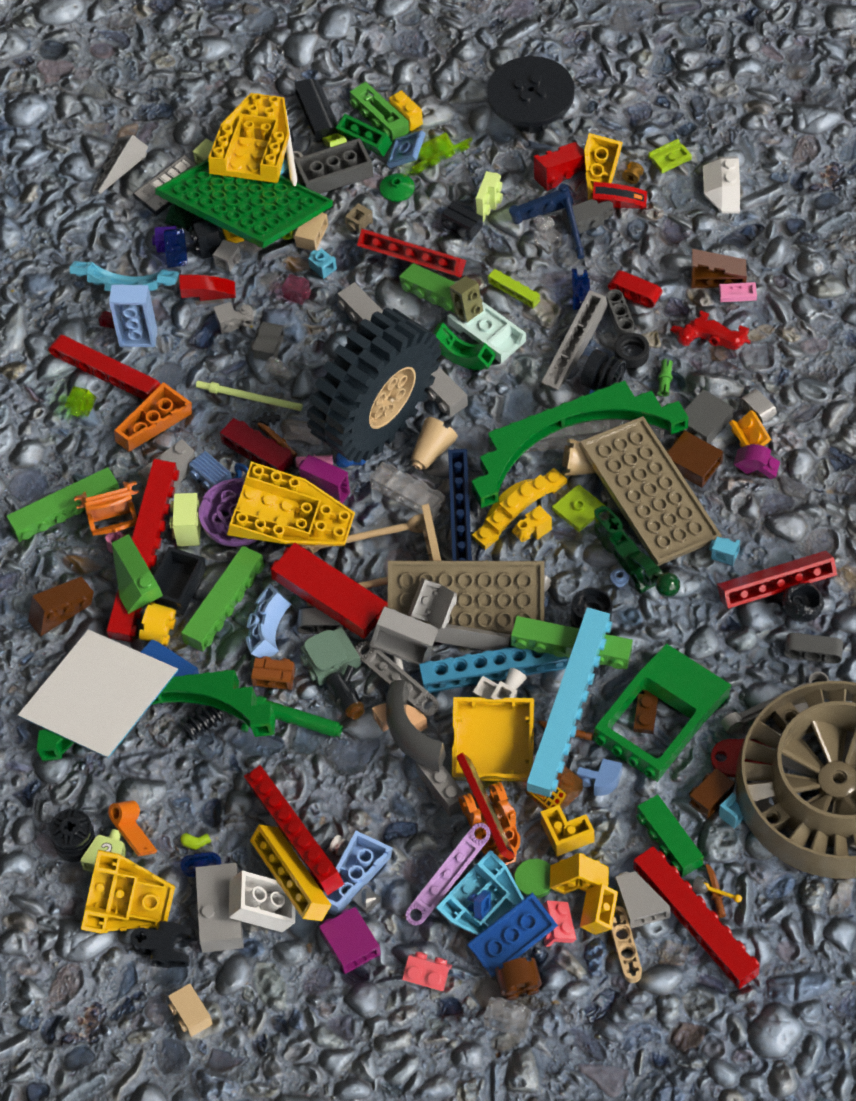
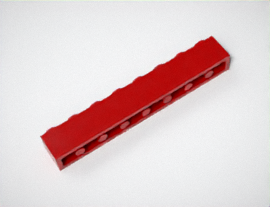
M260 765L244 775L255 796L328 896L345 885L337 869L263 767Z
M652 846L635 858L633 869L670 906V911L738 989L759 975L760 965L758 960L746 952L744 944L732 936L730 928L726 925L723 926L719 921L718 915L713 910L710 911L707 908L704 899L692 891L691 884L679 876V871L674 865L670 866L662 851H657Z

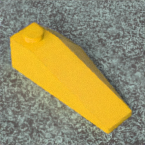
M591 133L588 134L584 149L588 200L593 199L594 182L612 183L623 142Z

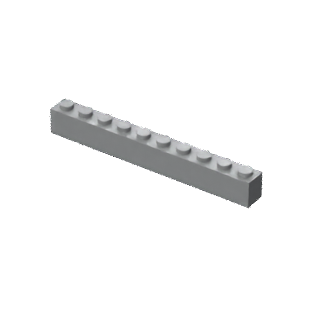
M355 282L337 293L339 308L342 311L345 310L353 322L356 321L359 324L365 318L370 321L373 313L377 311L383 312ZM440 367L431 374L435 377L434 383L426 387L424 391L428 393L427 396L431 401H435L438 404L439 409L443 413L446 412L452 417L468 406L467 394Z

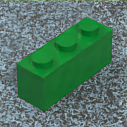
M347 114L343 115L336 126L340 135L346 137L347 140L352 141L360 138L366 149L382 157L385 156L392 145V141L386 133Z

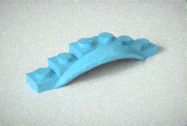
M74 261L70 266V274H75L79 277L87 275V282H91L94 285L104 284V291L110 292L111 285L119 284L148 285L149 291L158 289L161 283L165 286H171L179 279V272L163 269L151 275L134 277L109 272L93 262Z

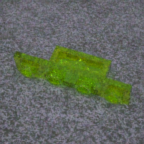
M445 132L423 143L419 152L422 162L412 166L409 170L410 174L414 172L416 174L421 173L425 170L426 166H435L440 163V159L444 157L449 159L458 150H461V152L467 150L473 139L470 137L453 145L448 134Z

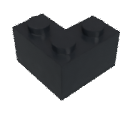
M204 219L191 222L192 229L189 230L191 239L196 242L194 243L196 253H200L202 259L213 257L214 252L221 244L217 226Z

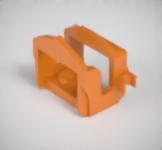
M124 481V488L87 497L86 492H83V494L74 497V501H81L80 505H76V509L85 507L92 536L115 533L136 525L137 515L131 496L139 493L138 489H131L133 485L137 484L136 481L129 483ZM131 513L132 520L99 529L95 528L94 522Z

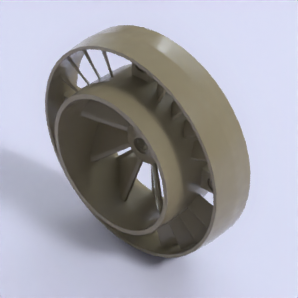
M815 682L794 688L782 694L767 705L756 717L745 736L737 760L735 774L737 802L741 814L753 835L769 852L781 861L798 870L820 877L834 879L856 878V856H849L848 853L849 846H856L855 682ZM807 702L809 708L801 713L794 707L797 704ZM772 718L782 730V735L766 725L765 722ZM847 731L853 732L845 762H842ZM815 732L828 762L825 766L802 739L804 735ZM751 738L759 742H762L770 747L751 741ZM781 754L819 774L818 779L784 773ZM745 759L753 760V761H758V762H763V763H768V764L745 762ZM770 780L767 782L747 784V781ZM835 780H838V781H840V782H842V783H841V784H837V783H835L834 781H835ZM817 789L819 792L818 795L808 801H805L797 794ZM772 797L774 806L761 813L755 801ZM830 803H833L832 813L827 812ZM768 820H774L776 823H769ZM787 826L794 830L789 838L779 831ZM808 839L813 841L810 849L804 847ZM827 846L834 847V855L826 854Z

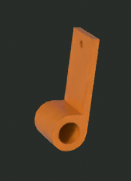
M130 800L112 803L108 809L109 818L136 855L155 854L157 849L136 823L140 814V807L137 802Z

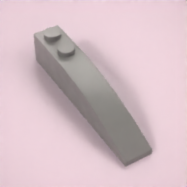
M589 290L541 382L543 385L555 390H559L583 354L608 307L606 296Z

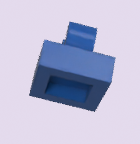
M483 890L479 895L473 893L467 898V900L474 902L468 906V910L474 912V918L482 920L491 910L490 891Z

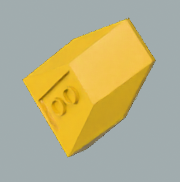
M250 93L220 125L208 157L209 174L278 183L289 139L284 97Z
M251 462L227 535L280 544H294L296 542L299 545L345 546L355 512L304 478Z

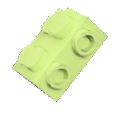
M486 171L476 196V212L483 216V222L486 215L489 216L491 209L496 210L497 205L502 202V182H500L501 176L498 173Z

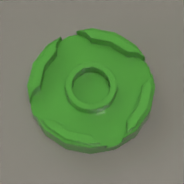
M536 858L528 859L517 867L514 875L515 882L522 895L528 896L533 892L537 898H542L551 892L549 863Z

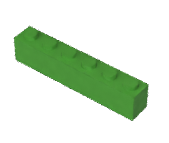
M109 467L7 515L9 526L19 542L27 540L33 535L46 531L48 528L85 511V507L76 509V505H80L81 501H74V497L83 494V492H86L87 497L118 490L119 485Z
M245 546L241 547L181 632L183 643L202 652L207 646L209 647L212 644L215 634L223 628L224 621L232 615L236 604L242 601L245 591L253 585L254 578L263 571L264 562L262 554Z
M517 616L511 635V646H515L518 649L534 650L538 653L554 654L557 657L570 658L579 628ZM606 634L605 648L600 650L598 655L601 656L599 665L627 670L633 640Z

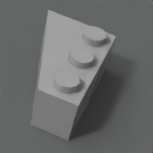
M182 439L156 458L176 463L177 470L180 473L178 481L174 482L175 492L178 490V485L182 480H185L190 472L189 463L195 460L194 450ZM153 461L139 471L141 483L145 488Z

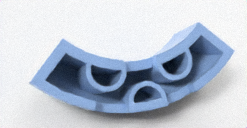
M270 583L255 602L257 607L254 613L249 615L246 626L249 629L248 636L246 637L248 649L252 655L258 658L263 656L271 657L279 652L275 640L276 630L282 616L292 605Z

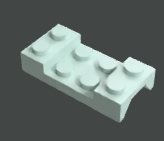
M483 301V312L469 322L453 314L447 316L449 326L460 334L465 332L480 344L486 343L496 354L495 359L500 363H503L526 342V332Z

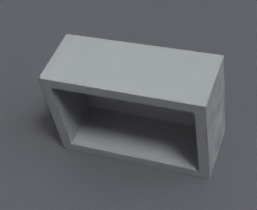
M384 606L369 646L419 666V664L427 661L439 629L432 624L422 622L412 616H407Z

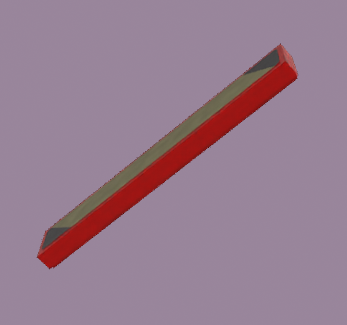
M462 752L457 755L459 765L490 829L499 853L511 860L516 857L472 760Z

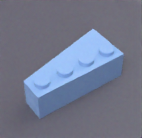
M355 831L336 866L345 885L328 896L323 891L331 903L328 913L337 917L352 901V898L391 858L393 847Z

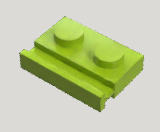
M679 139L648 153V158L652 160V163L661 174L692 160V155L679 142Z

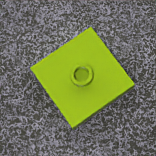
M578 484L554 504L552 510L580 532L595 519L594 510L605 505Z

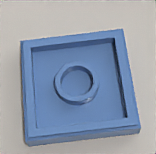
M421 130L395 138L386 165L389 168L416 161L426 134Z

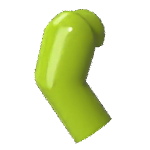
M184 833L180 837L181 844L192 850H197L211 842L207 833L198 838L188 833Z

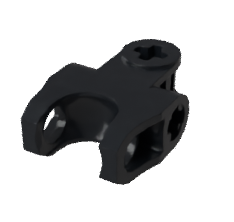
M159 921L157 922L156 930L147 928L135 929L130 935V940L136 954L150 956L149 963L151 965L163 968L187 967L190 963L189 955L177 952L173 948L181 941H194L195 930L175 922Z

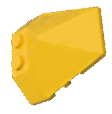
M98 850L81 930L102 934L109 931L155 928L157 922L168 921L175 885L118 853Z

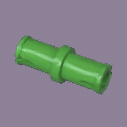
M667 359L661 361V371L658 375L659 388L657 394L659 396H662L663 391V397L669 396L670 383L673 379L671 375L673 362L669 360L668 364Z

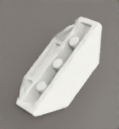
M738 156L718 157L703 165L704 196L722 214L740 213Z

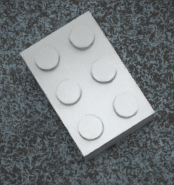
M241 871L229 882V918L279 932H284L295 923V907L277 880Z

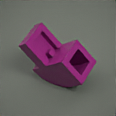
M750 444L737 450L733 465L746 474L758 470L768 478L773 479L777 475L780 461L770 455L771 449L762 445Z

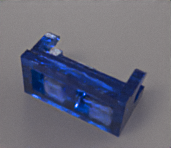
M184 228L164 230L167 268L185 266L188 264Z
M577 268L572 269L573 310L580 309L590 290V278H588V271L584 269L583 275H578Z

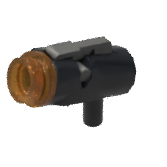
M348 665L344 675L336 672L329 675L326 685L331 691L330 699L339 710L355 720L360 718L365 710L356 689L351 687L350 678L355 667Z

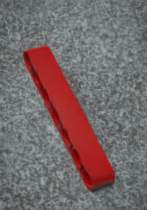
M62 334L48 348L54 357L143 400H146L161 385L156 379Z

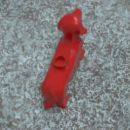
M701 310L699 318L691 320L685 327L672 326L670 329L677 336V341L683 346L690 345L695 338L709 341L713 346L720 345L734 351L745 343L750 344L747 336L749 328L740 325L738 327L739 331L730 330L715 320H708L709 313Z

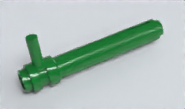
M263 696L257 697V705L271 704L276 715L275 719L334 738L336 736L340 737L343 725H340V722L269 701ZM243 722L240 730L247 733L249 726Z

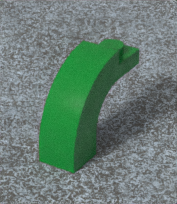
M443 322L438 323L433 332L440 341L439 349H441V354L457 365L473 370L489 369L496 357L494 351L486 343H466L459 339Z

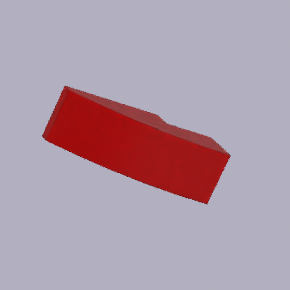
M179 275L181 298L200 297V301L236 298L235 281L207 275Z

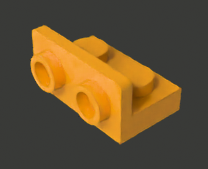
M752 410L738 422L734 420L729 422L732 427V433L740 440L739 445L741 448L750 444L765 446L772 440L758 416Z

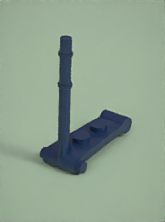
M561 184L558 191L519 206L513 205L509 208L514 224H520L523 220L565 208L577 258H584L583 246L579 236L580 232L577 228L572 207L574 201L568 185Z

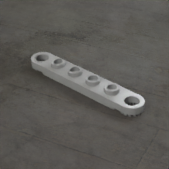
M362 641L356 646L355 650L360 656V660L388 685L395 680H406L409 691L407 701L422 714L431 716L438 711L439 702L383 652L369 646V641ZM364 648H370L367 655L361 654ZM427 702H433L432 707H430L431 709H424Z

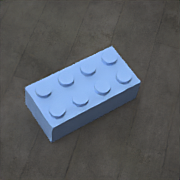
M111 285L109 305L119 346L155 347L158 329L148 285Z

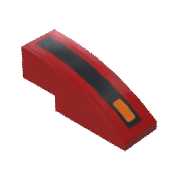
M594 182L593 200H596L598 204L610 201L613 203V208L646 209L647 191L626 185Z

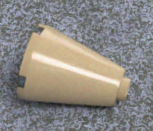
M427 417L424 420L410 459L413 462L412 466L418 470L427 469L458 437L451 427L445 428L443 426L444 422L434 417Z
M568 438L569 446L565 445L562 466L566 467V472L562 471L563 476L595 474V470L579 447L580 441Z

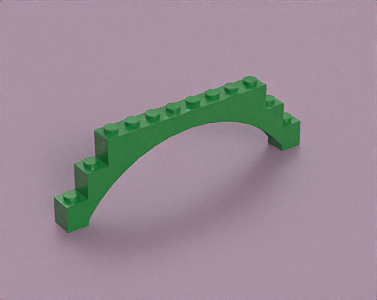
M626 381L614 383L604 389H598L591 394L580 396L570 402H564L557 407L546 409L541 413L530 415L523 420L512 422L505 427L496 428L489 432L488 444L493 452H487L480 456V467L485 476H479L472 480V492L481 508L499 502L498 493L501 484L514 463L535 443L563 428L595 420L614 419L632 421L644 416L648 424L665 429L672 435L688 428L689 417L679 401L668 403L661 407L652 391L641 393L634 397Z
M235 670L173 677L151 704L186 702L212 706L244 722L252 729L255 737L275 734L276 715L271 704L257 705V697L253 687L239 688V680ZM47 729L39 730L37 751L42 761L62 759V754L75 742Z

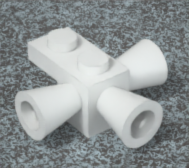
M515 668L509 669L505 683L500 681L499 684H496L482 676L473 691V695L492 700L517 698V689L527 677Z

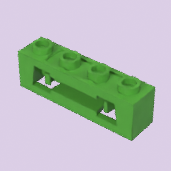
M366 81L350 91L349 101L351 106L358 109L361 115L367 118L375 128L386 133L393 143L395 138L409 133V121Z

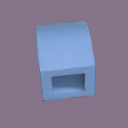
M603 758L599 772L579 767L577 783L583 787H593L595 796L610 794L619 784L622 775V763Z

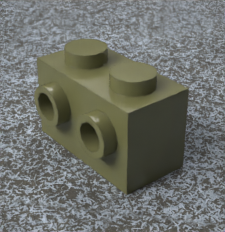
M465 276L449 287L456 316L469 322L483 312L482 298L479 292L480 287L475 280Z

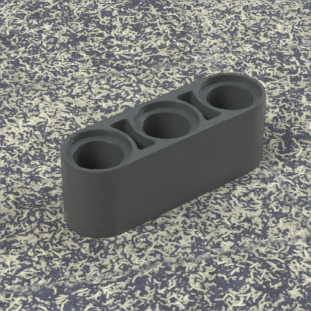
M616 289L610 290L607 293V310L618 338L626 333H634V321L622 292Z
M304 608L298 611L297 630L300 633L319 634L326 630L334 631L341 627L345 633L352 632L317 608Z
M789 633L786 636L784 654L792 659L836 664L842 661L844 643L841 639L834 637Z

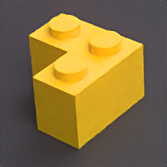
M560 805L540 812L542 827L556 856L568 853L595 841V831L586 814L567 821Z
M576 853L572 857L550 865V888L564 895L577 889L586 892L587 889L600 884L608 887L609 867L597 860L586 857L585 854Z

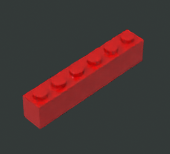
M361 229L357 243L359 247L460 278L466 264L464 259L365 229Z
M822 551L718 583L717 587L720 601L729 609L784 592L790 586L798 585V583H813L836 576L837 571L834 557L827 551Z

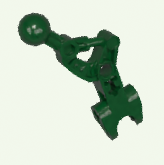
M603 505L595 509L594 518L597 522L594 524L595 535L606 551L613 554L626 573L631 576L637 591L641 594L656 586V590L663 597H673L680 589L678 577L673 573H662L654 561L638 549L635 543L623 531L622 522L611 509ZM606 512L609 517L606 520H601L598 514Z

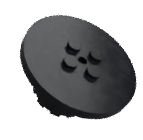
M538 56L519 57L504 63L491 75L487 86L488 102L494 113L504 121L515 125L517 130L529 132V134L540 130L544 131L548 128L549 123L558 120L566 114L573 103L575 95L574 81L567 69L551 59Z

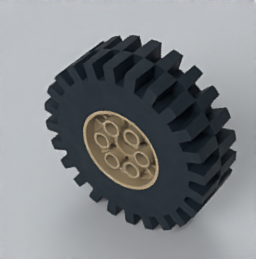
M385 308L382 313L378 311L373 313L370 321L365 318L359 323L358 333L351 330L347 334V344L345 347L339 344L334 350L337 355L334 362H326L323 367L327 371L326 376L319 377L314 385L320 390L311 394L309 402L313 405L307 410V417L310 418L307 426L311 429L310 433L351 462L353 460L359 463L362 459L367 461L371 459L373 453L378 455L383 451L385 442L390 444L395 439V432L397 430L402 432L407 427L406 419L409 415L414 418L419 411L415 406L418 402L425 401L428 393L424 390L426 387L433 385L435 377L431 374L439 368L440 362L436 359L441 355V349L438 348L440 341L436 338V335L394 308L393 310Z

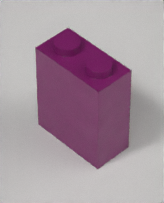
M309 454L305 460L300 462L298 470L301 478L308 480L340 503H344L350 494L347 471Z
M356 907L342 911L339 916L327 919L319 926L323 940L344 974L381 955L378 942Z

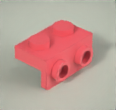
M547 900L543 906L558 924V927L543 938L544 946L550 947L554 942L573 943L576 940L568 902Z
M415 952V954L409 955L402 980L444 991L448 972L452 967L451 964L447 963L448 960L435 957V960L427 958V954L422 952Z

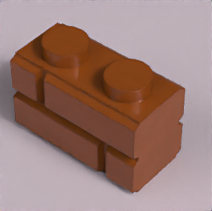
M267 656L255 658L251 675L253 686L292 690L295 677L294 662L286 658L272 660Z

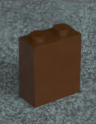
M684 431L681 436H677L671 449L668 448L666 450L682 476L701 488L723 462L722 450L687 431Z

